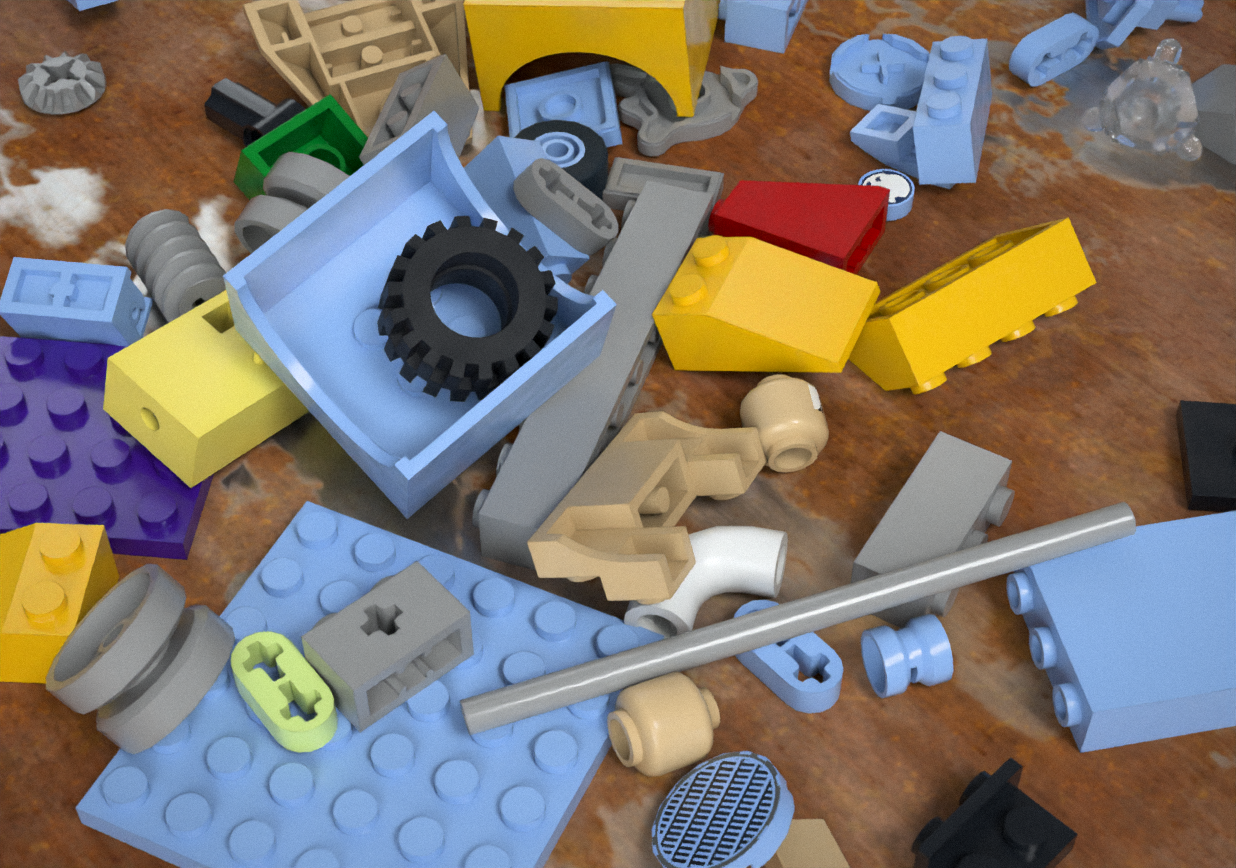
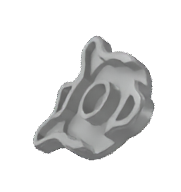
M622 64L609 65L615 95L626 98L619 103V119L623 123L639 130L637 135L638 150L650 157L659 156L665 153L672 145L681 142L706 140L727 132L738 122L745 106L757 96L758 79L751 71L720 66V75L708 71L704 72L694 117H678L672 98L655 78L638 67Z

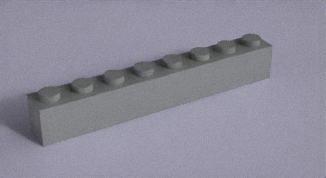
M647 179L637 200H629L626 204L622 217L621 232L618 238L615 237L606 245L602 262L603 268L598 276L591 275L584 291L587 295L595 296L604 290L617 304L601 354L519 424V434L514 444L507 442L503 446L497 463L496 479L490 490H481L473 510L472 523L480 531L481 556L536 571L527 541L625 426L663 343L652 313L695 240L711 236L708 223L713 207V194Z

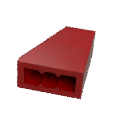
M740 180L725 200L719 199L714 205L710 214L708 229L714 235L723 237H753L857 275L885 233L890 189L870 185Z

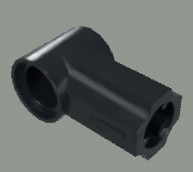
M224 78L212 86L211 94L204 103L207 119L240 138L245 147L305 110L301 104L290 98L275 104L241 83H234L228 78Z

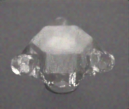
M1165 39L1159 43L1154 57L1148 55L1147 60L1139 58L1102 92L1103 100L1099 101V107L1090 108L1083 114L1082 124L1084 128L1090 132L1104 131L1106 135H1111L1112 142L1157 156H1162L1166 152L1171 154L1174 151L1185 161L1197 160L1202 155L1203 145L1193 134L1197 131L1194 127L1200 121L1190 74L1182 70L1183 65L1178 64L1182 54L1181 44L1175 39Z

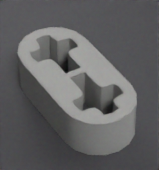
M543 158L536 159L514 180L513 189L521 206L581 253L587 255L596 254L618 234V222L612 210L600 198L552 161Z

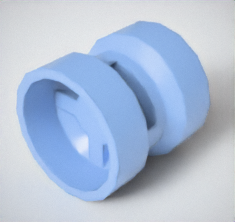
M926 614L910 618L905 627L899 628L897 631L886 625L863 631L861 635L863 664L868 680L878 697L887 698L902 694L906 691L910 682H920L930 687L952 679L953 657L950 643L941 622L935 615Z

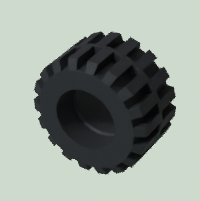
M456 216L448 230L441 220L428 225L422 238L415 234L405 244L401 256L397 255L381 293L378 308L382 309L377 324L379 336L388 335V340L384 347L388 359L391 362L401 358L404 364L399 374L409 383L416 376L427 381L422 392L434 397L437 396L441 388L451 390L450 401L465 402L470 392H476L478 400H483L542 350L555 326L550 322L558 312V297L548 295L556 283L551 270L540 272L538 269L544 256L536 246L528 251L519 244L524 235L514 228L510 229L507 236L497 232L498 221L484 217L480 226L475 227L471 226L469 216ZM453 283L466 284L481 290L493 301L499 312L501 331L494 335L480 338L456 333L448 328L437 316L431 302L430 292L440 286Z

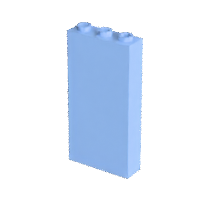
M1236 511L1136 526L1134 535L1015 570L1014 574L1008 575L1006 588L1011 609L1016 615H1023L1029 630V647L1033 662L1039 670H1046L1053 687L1052 700L1057 720L1062 727H1070L1080 753L1236 726Z

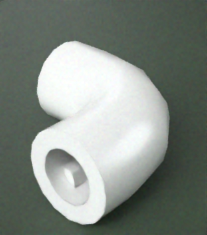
M715 526L688 534L696 564L673 597L660 603L649 605L640 604L636 600H630L624 624L643 627L664 635V639L692 631L700 607L713 596L728 592L776 598L784 575L788 545L787 533L754 526Z

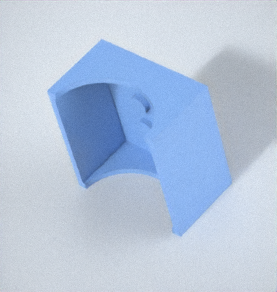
M435 111L431 112L223 275L235 330L406 519L411 517L600 356L617 305L604 290L595 296L587 295L574 289L553 274L556 284L548 296L558 297V312L550 322L555 326L549 340L539 353L480 401L477 398L476 392H470L465 402L450 401L451 390L441 388L437 396L434 397L422 392L427 381L416 376L409 383L399 374L404 362L401 358L391 362L384 351L388 335L379 336L377 321L382 309L378 308L381 293L397 255L401 256L405 244L415 234L422 238L427 226L439 220L442 221L448 230L456 216H469L471 226L475 227L480 226L484 217L498 221L496 231L506 236L509 233L507 227L489 207L470 180L452 146L448 125ZM521 243L519 244V245L522 246L526 251H528ZM542 263L538 266L540 272L548 270ZM453 283L440 286L430 292L431 302L437 316L448 328L456 333L480 338L491 336L501 331L499 312L493 301L481 290L470 285Z

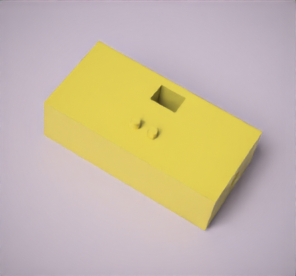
M226 290L108 357L103 410L190 488L309 412L235 330Z

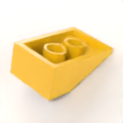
M712 235L695 240L653 311L652 317L674 370L841 373L880 294V289L875 281L753 237Z
M34 523L0 534V682L46 684V676L53 660L68 636L88 611L117 584L119 574L104 525Z

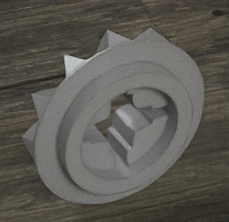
M66 51L60 57L55 58L44 55L41 64L31 63L26 65V74L18 78L22 101L32 110L45 114H67L82 110L96 102L106 88V78L100 62L91 61L87 54L71 57Z

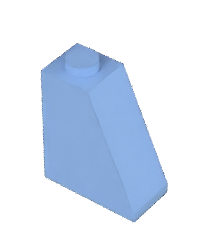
M497 136L464 167V170L483 199L510 231L511 228H514L523 234L524 237L520 243L527 250L536 246L544 256L541 263L568 284L572 279L571 275L590 259L589 255L573 248L529 214L521 206L513 189L514 180L536 159H547L539 141Z

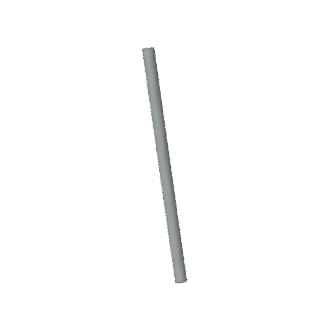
M1120 502L460 700V706L469 735L477 734L619 691L671 672H682L1134 535L1136 532L1135 517L1129 505L1125 502Z

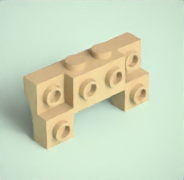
M664 411L635 413L527 541L538 578L567 577L573 582H584L600 577L607 601L636 600L640 604L649 605L671 599L696 564L686 526L675 525L696 496H710L714 500H728L747 491L766 463L757 427L704 428L680 421Z

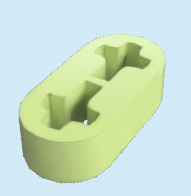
M265 631L251 634L242 639L231 653V668L235 685L239 694L280 745L294 752H311L326 745L333 738L337 730L338 720L334 697L326 683L293 643L284 635ZM261 662H264L270 668L277 666L279 679L273 682L263 669H253V667ZM295 700L303 712L306 714L315 713L316 717L307 722L298 715L291 717L289 703Z

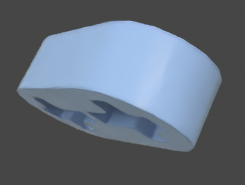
M1076 13L1066 14L1024 37L1011 55L1009 69L1011 73L1030 86H1040L1083 62L1096 45L1098 29L1094 24Z
M754 600L742 605L735 612L734 618L780 604L769 600ZM814 632L735 655L739 662L783 702L796 711L808 714L820 713L831 708L839 698L844 670L841 658ZM799 671L811 678L801 682L798 680ZM817 673L823 675V682L820 683L812 678V676H815Z

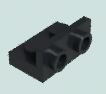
M1009 758L992 775L986 771L980 772L962 793L958 803L959 808L946 820L936 816L924 826L911 847V852L916 855L913 868H1055L1073 849L1077 833L1018 789L1023 766L1014 759Z

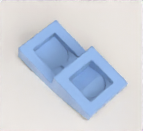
M877 104L850 131L851 141L880 162L919 179L913 134L916 111ZM955 183L931 185L951 189Z

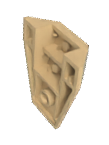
M259 0L243 4V12L261 55L310 107L331 94L368 138L398 75L404 71L446 53L469 90L463 0H353L308 13H303L298 0ZM472 128L465 145L472 143Z

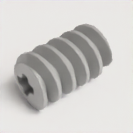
M169 209L151 212L139 219L130 230L125 243L126 257L168 323L226 290L223 275L226 274L225 270L220 266L215 255L211 253L207 243L201 238L196 227L189 224V217L182 212Z

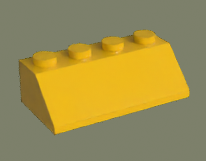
M1069 217L998 234L875 302L848 359L885 391L910 388L914 395L921 394L947 381L944 372L957 365L958 368H964L989 357L992 354L989 345L999 339L1002 342H1008L1030 333L1036 328L1033 320L1044 314L1045 317H1050L1078 304L1075 295L1097 282Z

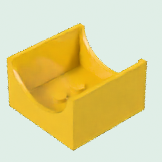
M465 0L463 5L484 111H500L501 91L504 83L511 74L526 63L552 54L583 52L613 57L640 68L655 78L669 93L676 107L678 117H694L718 19L720 0Z

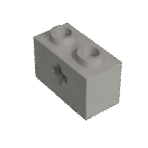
M418 561L394 576L383 578L373 586L370 592L338 613H331L323 617L315 624L312 630L301 636L305 659L329 687L334 697L336 708L359 732L374 724L474 655L470 611Z

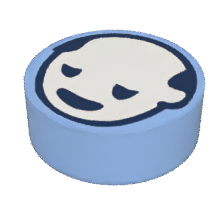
M877 169L866 173L859 180L858 185L881 186L890 189L886 221L903 218L911 211L915 187L911 179L905 174L891 169Z

